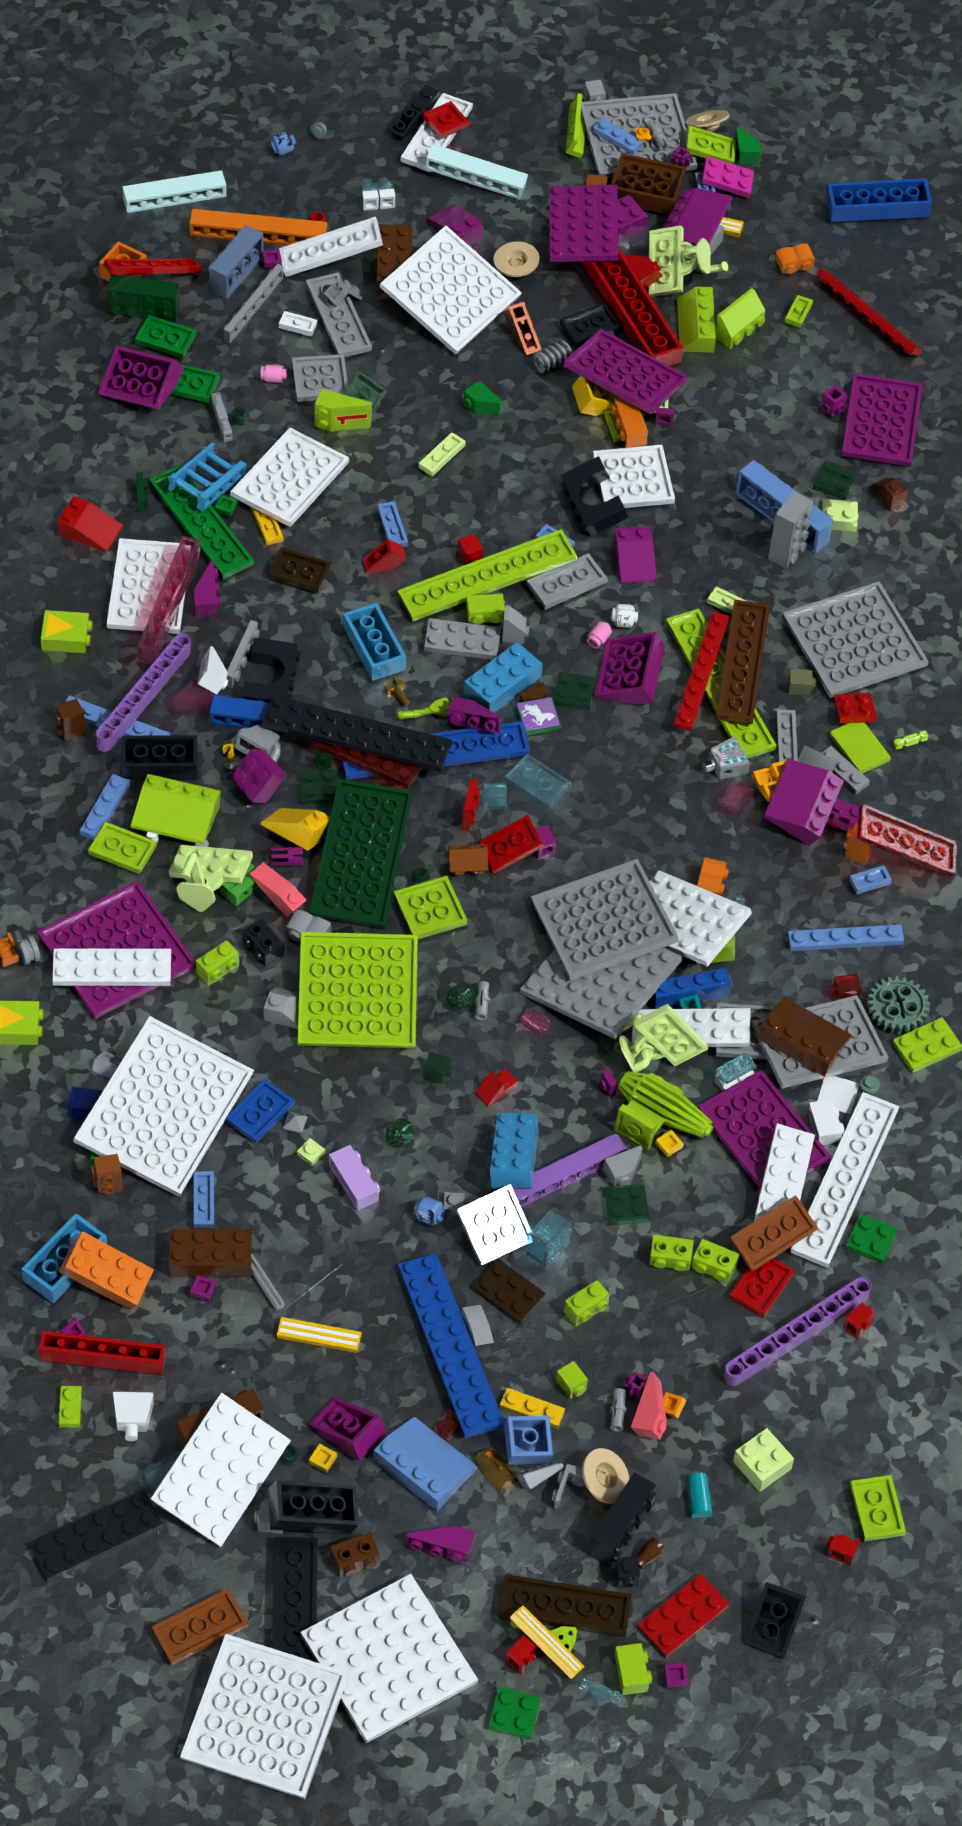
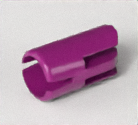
M268 847L269 851H287L288 853L269 855V859H288V862H270L269 866L303 865V857H293L303 854L302 847Z

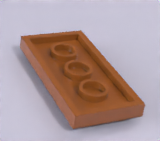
M795 1195L732 1235L729 1239L751 1272H753L819 1228Z
M227 1588L151 1628L172 1666L223 1640L225 1634L233 1635L247 1628L248 1622L230 1590Z

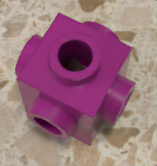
M835 384L823 392L820 407L832 417L842 413L846 408L847 394Z

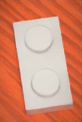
M284 311L279 322V328L311 337L317 326L316 319Z

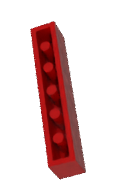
M42 1331L39 1344V1358L41 1361L163 1375L166 1361V1345Z

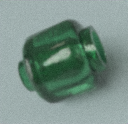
M460 983L450 988L446 997L447 1004L456 1011H462L475 1003L474 989L466 983Z
M404 1118L395 1120L386 1128V1140L395 1147H403L415 1137L414 1125Z

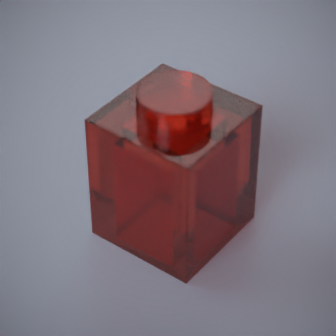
M857 974L834 977L833 985L830 986L831 994L835 996L836 1000L856 995L860 999L862 989Z

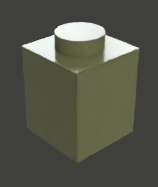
M790 669L788 695L810 696L811 690L815 689L816 678H812V670Z

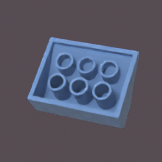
M413 1417L389 1434L374 1449L373 1461L435 1511H438L478 1469V1466L416 1417Z

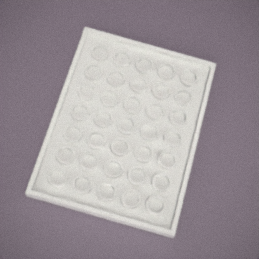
M149 1016L74 1137L73 1142L100 1156L118 1153L121 1167L180 1197L224 1124L226 1117L230 1114L252 1077L254 1070Z

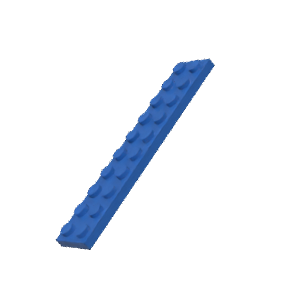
M523 721L501 724L500 734L471 728L431 733L432 735L452 740L444 767L530 755ZM340 747L346 780L426 769Z
M437 1253L399 1263L398 1270L464 1438L504 1427V1420Z

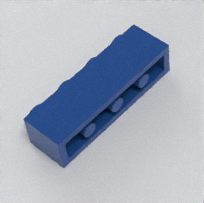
M214 695L210 710V724L237 728H251L257 724L262 725L270 703Z
M727 968L666 979L651 997L654 1009H658L666 1004L670 1007L680 1005L679 999L695 994L698 995L699 1002L729 996L731 981Z

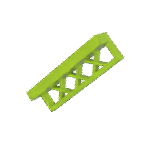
M577 93L569 107L565 153L581 158L583 155L585 126L581 114L582 94Z

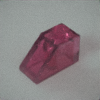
M193 679L170 701L171 713L175 715L200 712L210 705L212 701L211 691L202 687L196 679Z
M743 781L732 782L729 784L720 803L724 804V808L730 812L741 811L754 796L757 789Z

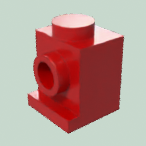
M861 1302L845 1317L843 1327L859 1340L863 1330L867 1331L873 1324L874 1310Z
M835 1533L834 1537L830 1536L827 1541L826 1548L829 1549L827 1557L851 1566L860 1539L856 1538L853 1541L846 1535Z
M523 1635L508 1650L505 1662L522 1675L525 1665H530L536 1658L535 1652L538 1646L530 1638L527 1639Z

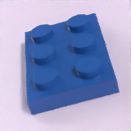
M264 1079L226 1117V1122L257 1144L295 1105V1100Z

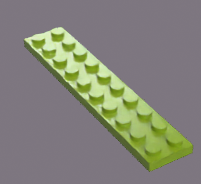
M560 529L398 590V596L413 622L464 603L467 596L485 595L576 561L577 555L563 530Z
M699 608L666 619V625L691 670H693L708 626ZM721 646L705 691V695L716 714L726 656ZM756 708L753 724L719 719L729 738L736 737L747 759L776 750L777 745Z

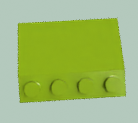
M148 774L142 786L131 828L190 842H198L204 845L220 808L221 791Z

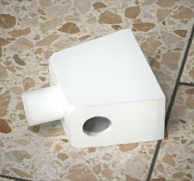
M113 1392L117 1431L125 1432V1439L127 1441H136L138 1439V1432H146L148 1429L154 1405L153 1393Z

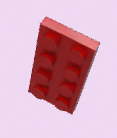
M699 1574L637 1625V1628L667 1658L729 1608V1603L702 1574Z

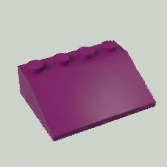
M699 188L685 189L681 192L664 228L682 226L684 228L683 242H689L696 246L700 238H704L710 244L733 198L730 195Z
M116 346L98 394L158 410L178 384L184 367L173 359Z
M657 632L607 639L595 689V698L634 705L653 702L665 648Z
M788 759L763 817L810 846L821 837L844 780L829 770Z

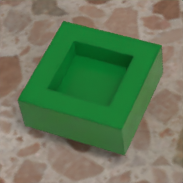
M221 494L214 509L217 513L231 517L238 505V500Z

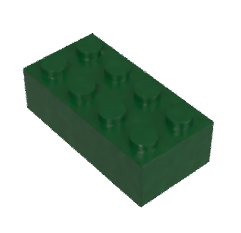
M111 274L107 287L108 313L147 318L148 315L166 321L177 322L180 309L179 283Z

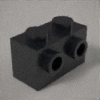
M262 918L243 929L242 941L247 948L250 947L255 958L258 961H262L265 966L284 955L285 944Z

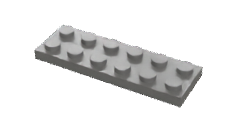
M339 273L306 280L307 289L337 355L344 354L345 358L372 351V345L349 295L347 294L336 306L324 294L337 278L341 279Z

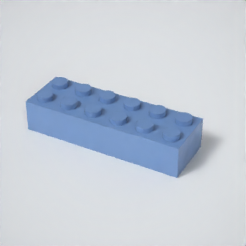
M753 460L739 471L736 494L774 523L776 513L795 490L781 481L775 474L765 469L763 465ZM812 504L811 524L808 528L809 535L805 543H807L806 548L816 554L830 541L833 519L818 509L816 505Z

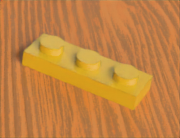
M510 1388L506 1389L499 1409L519 1416L549 1415L550 1427L557 1430L565 1413V1408Z

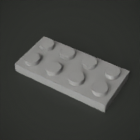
M589 553L577 558L576 561L527 580V586L545 610L607 583L606 575Z
M429 618L424 651L493 660L498 654L501 627Z

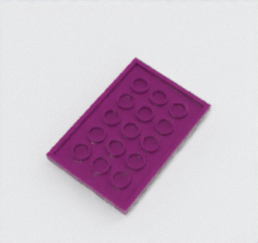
M617 185L550 186V262L619 260Z
M602 329L571 354L563 364L564 367L572 372L577 373L649 414L657 410L688 379V376Z
M854 373L841 456L911 467L922 383Z
M762 1070L698 1105V1109L712 1120L713 1131L759 1189H761L776 1124L813 1134ZM814 1137L806 1174L831 1161L832 1156L816 1137Z

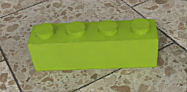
M694 287L677 298L679 342L683 347V352L714 353L716 333L713 287Z

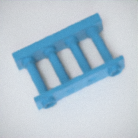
M213 442L207 447H203L201 452L180 470L172 473L168 480L169 491L180 486L197 497V509L202 512L216 501L221 494L223 495L244 477L247 465L243 461L238 462L236 465H231L213 453L215 443ZM210 459L228 472L221 474L205 464V462ZM200 468L217 479V481L211 483L195 473V471ZM190 477L207 489L199 491L184 480Z

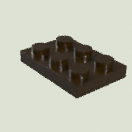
M280 547L268 572V578L319 593L331 569L332 562Z
M500 1259L493 1263L473 1285L472 1289L520 1325L546 1297L544 1291Z

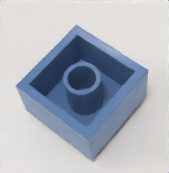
M549 1415L508 1416L504 1424L507 1465L549 1463L553 1456Z

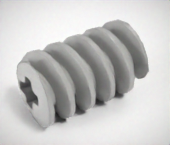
M560 340L551 346H547L546 349L543 348L535 352L534 363L540 373H544L545 370H550V366L555 368L556 364L561 365L562 361L564 362L573 352L565 341Z

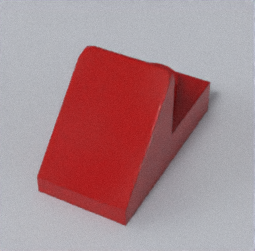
M503 1069L497 1075L490 1072L475 1094L489 1107L518 1085V1081L506 1069Z

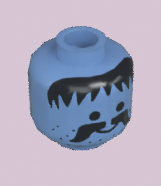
M283 131L274 135L270 144L275 154L283 156L293 152L296 141L293 134L289 135L288 132Z
M424 1197L415 1204L414 1214H416L417 1220L422 1223L434 1226L445 1217L441 1201Z

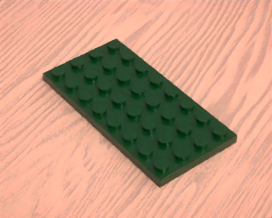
M344 779L338 780L309 914L325 919L385 929L413 797L412 791Z

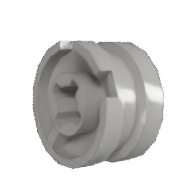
M33 935L27 936L26 939H17V942H20L17 943L24 965L30 964L31 961L37 962L41 960Z

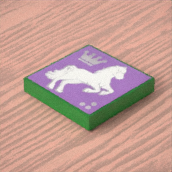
M552 697L516 703V710L520 721H523L526 736L561 730V724Z

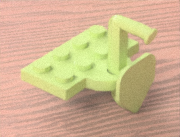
M682 226L649 231V258L660 264L662 268L660 272L663 275L649 286V295L651 297L683 292V276L691 273L694 269L700 273L709 274L727 271L728 264L723 261L721 264L710 265L709 243L704 238H700L696 246L689 242H683L684 228Z
M180 845L169 870V875L174 878L186 879V882L179 883L176 888L179 898L197 911L203 912L215 902L216 898L213 891L218 889L223 882L242 883L253 854L252 851Z
M668 1004L647 1015L636 1014L624 1028L626 1030L634 1026L636 1033L634 1045L624 1035L619 1037L621 1050L633 1072H639L645 1069L651 1060L666 1057L674 1066H677L708 1050L707 1043Z

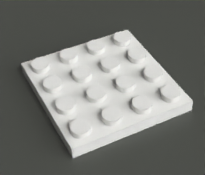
M662 445L593 451V459L598 456L600 457L610 477L599 483L603 503L618 495L625 508L675 503V496Z

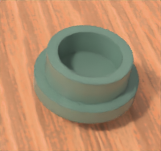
M316 122L311 126L310 131L314 137L322 139L326 135L327 128L322 122Z
M868 1075L862 1078L860 1086L864 1093L871 1095L879 1090L880 1081L875 1076Z

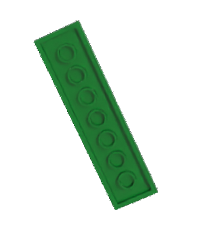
M180 465L149 479L151 487L208 561H214V568H218V574L222 579L254 565L253 558L211 505L202 512L197 509V497L180 486H177L172 491L168 490L169 477L172 473H176L182 468ZM187 477L184 480L194 488L198 489L194 482L190 479V477Z

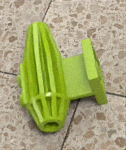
M628 1071L621 1079L618 1088L629 1104L627 1106L623 1104L618 1111L614 1128L616 1133L638 1146L641 1145L646 1151L651 1147L654 1135L663 1124L704 1138L705 1135L708 1137L714 1128L712 1120L684 1096V1092L677 1086L671 1085L662 1077L656 1076L653 1073L644 1074Z

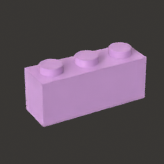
M348 1145L329 1154V1165L357 1211L379 1201L380 1187L376 1181L373 1182L368 1167L363 1166L361 1163V1157L357 1150L354 1151L352 1146Z

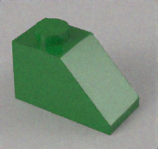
M736 128L735 139L738 164H758L759 157H762V146H759L758 139L742 129Z
M481 381L464 390L463 403L474 413L498 415L502 413L503 401Z

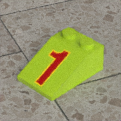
M321 389L315 402L314 427L330 432L370 428L372 402Z

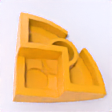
M787 760L773 763L770 767L753 771L751 774L756 786L768 801L772 797Z

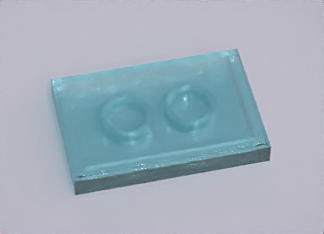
M526 754L504 778V781L548 810L572 786V782L529 754Z

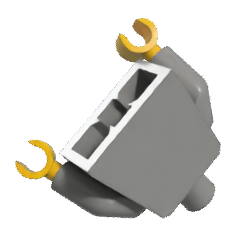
M257 724L251 728H241L232 738V743L225 744L222 751L224 755L229 751L227 756L231 759L235 755L234 748L246 755L251 749L265 750L277 763L281 746L278 743L280 737L276 730L267 729Z

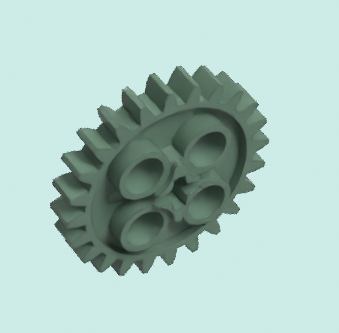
M896 976L895 980L888 977L887 982L881 979L880 984L875 983L874 988H871L870 994H868V1014L872 1015V1021L878 1020L877 1026L884 1025L883 1030L889 1027L891 1028V1033L895 1029L898 1030L899 1034H901L902 1029L908 1033L910 1028L915 1030L917 1025L921 1027L923 1021L926 1022L930 1011L929 996L924 995L925 989L919 990L920 984L914 986L913 980L909 983L906 982V977L902 981L899 980L898 976Z

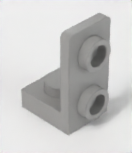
M339 278L324 292L336 306L348 293L360 300L363 299L360 294L361 290L356 285H351L347 280L342 281Z
M567 1464L565 1471H560L558 1482L561 1484L559 1489H554L552 1501H555L554 1509L558 1510L567 1481L578 1487H586L582 1468Z

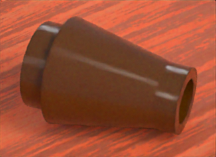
M537 682L520 692L523 702L542 699L548 696L544 682Z
M656 1538L647 1539L637 1555L641 1569L663 1555L662 1552L665 1548Z

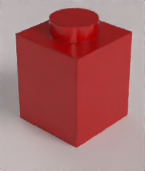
M475 534L458 539V552L465 565L483 559V548Z

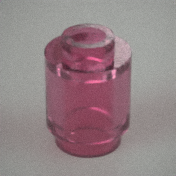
M527 1009L521 1018L524 1026L538 1035L546 1034L551 1028L550 1019L535 1009Z

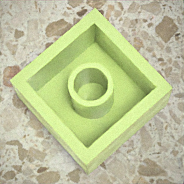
M768 1428L738 1448L733 1458L734 1464L759 1492L790 1471L794 1461L792 1455Z

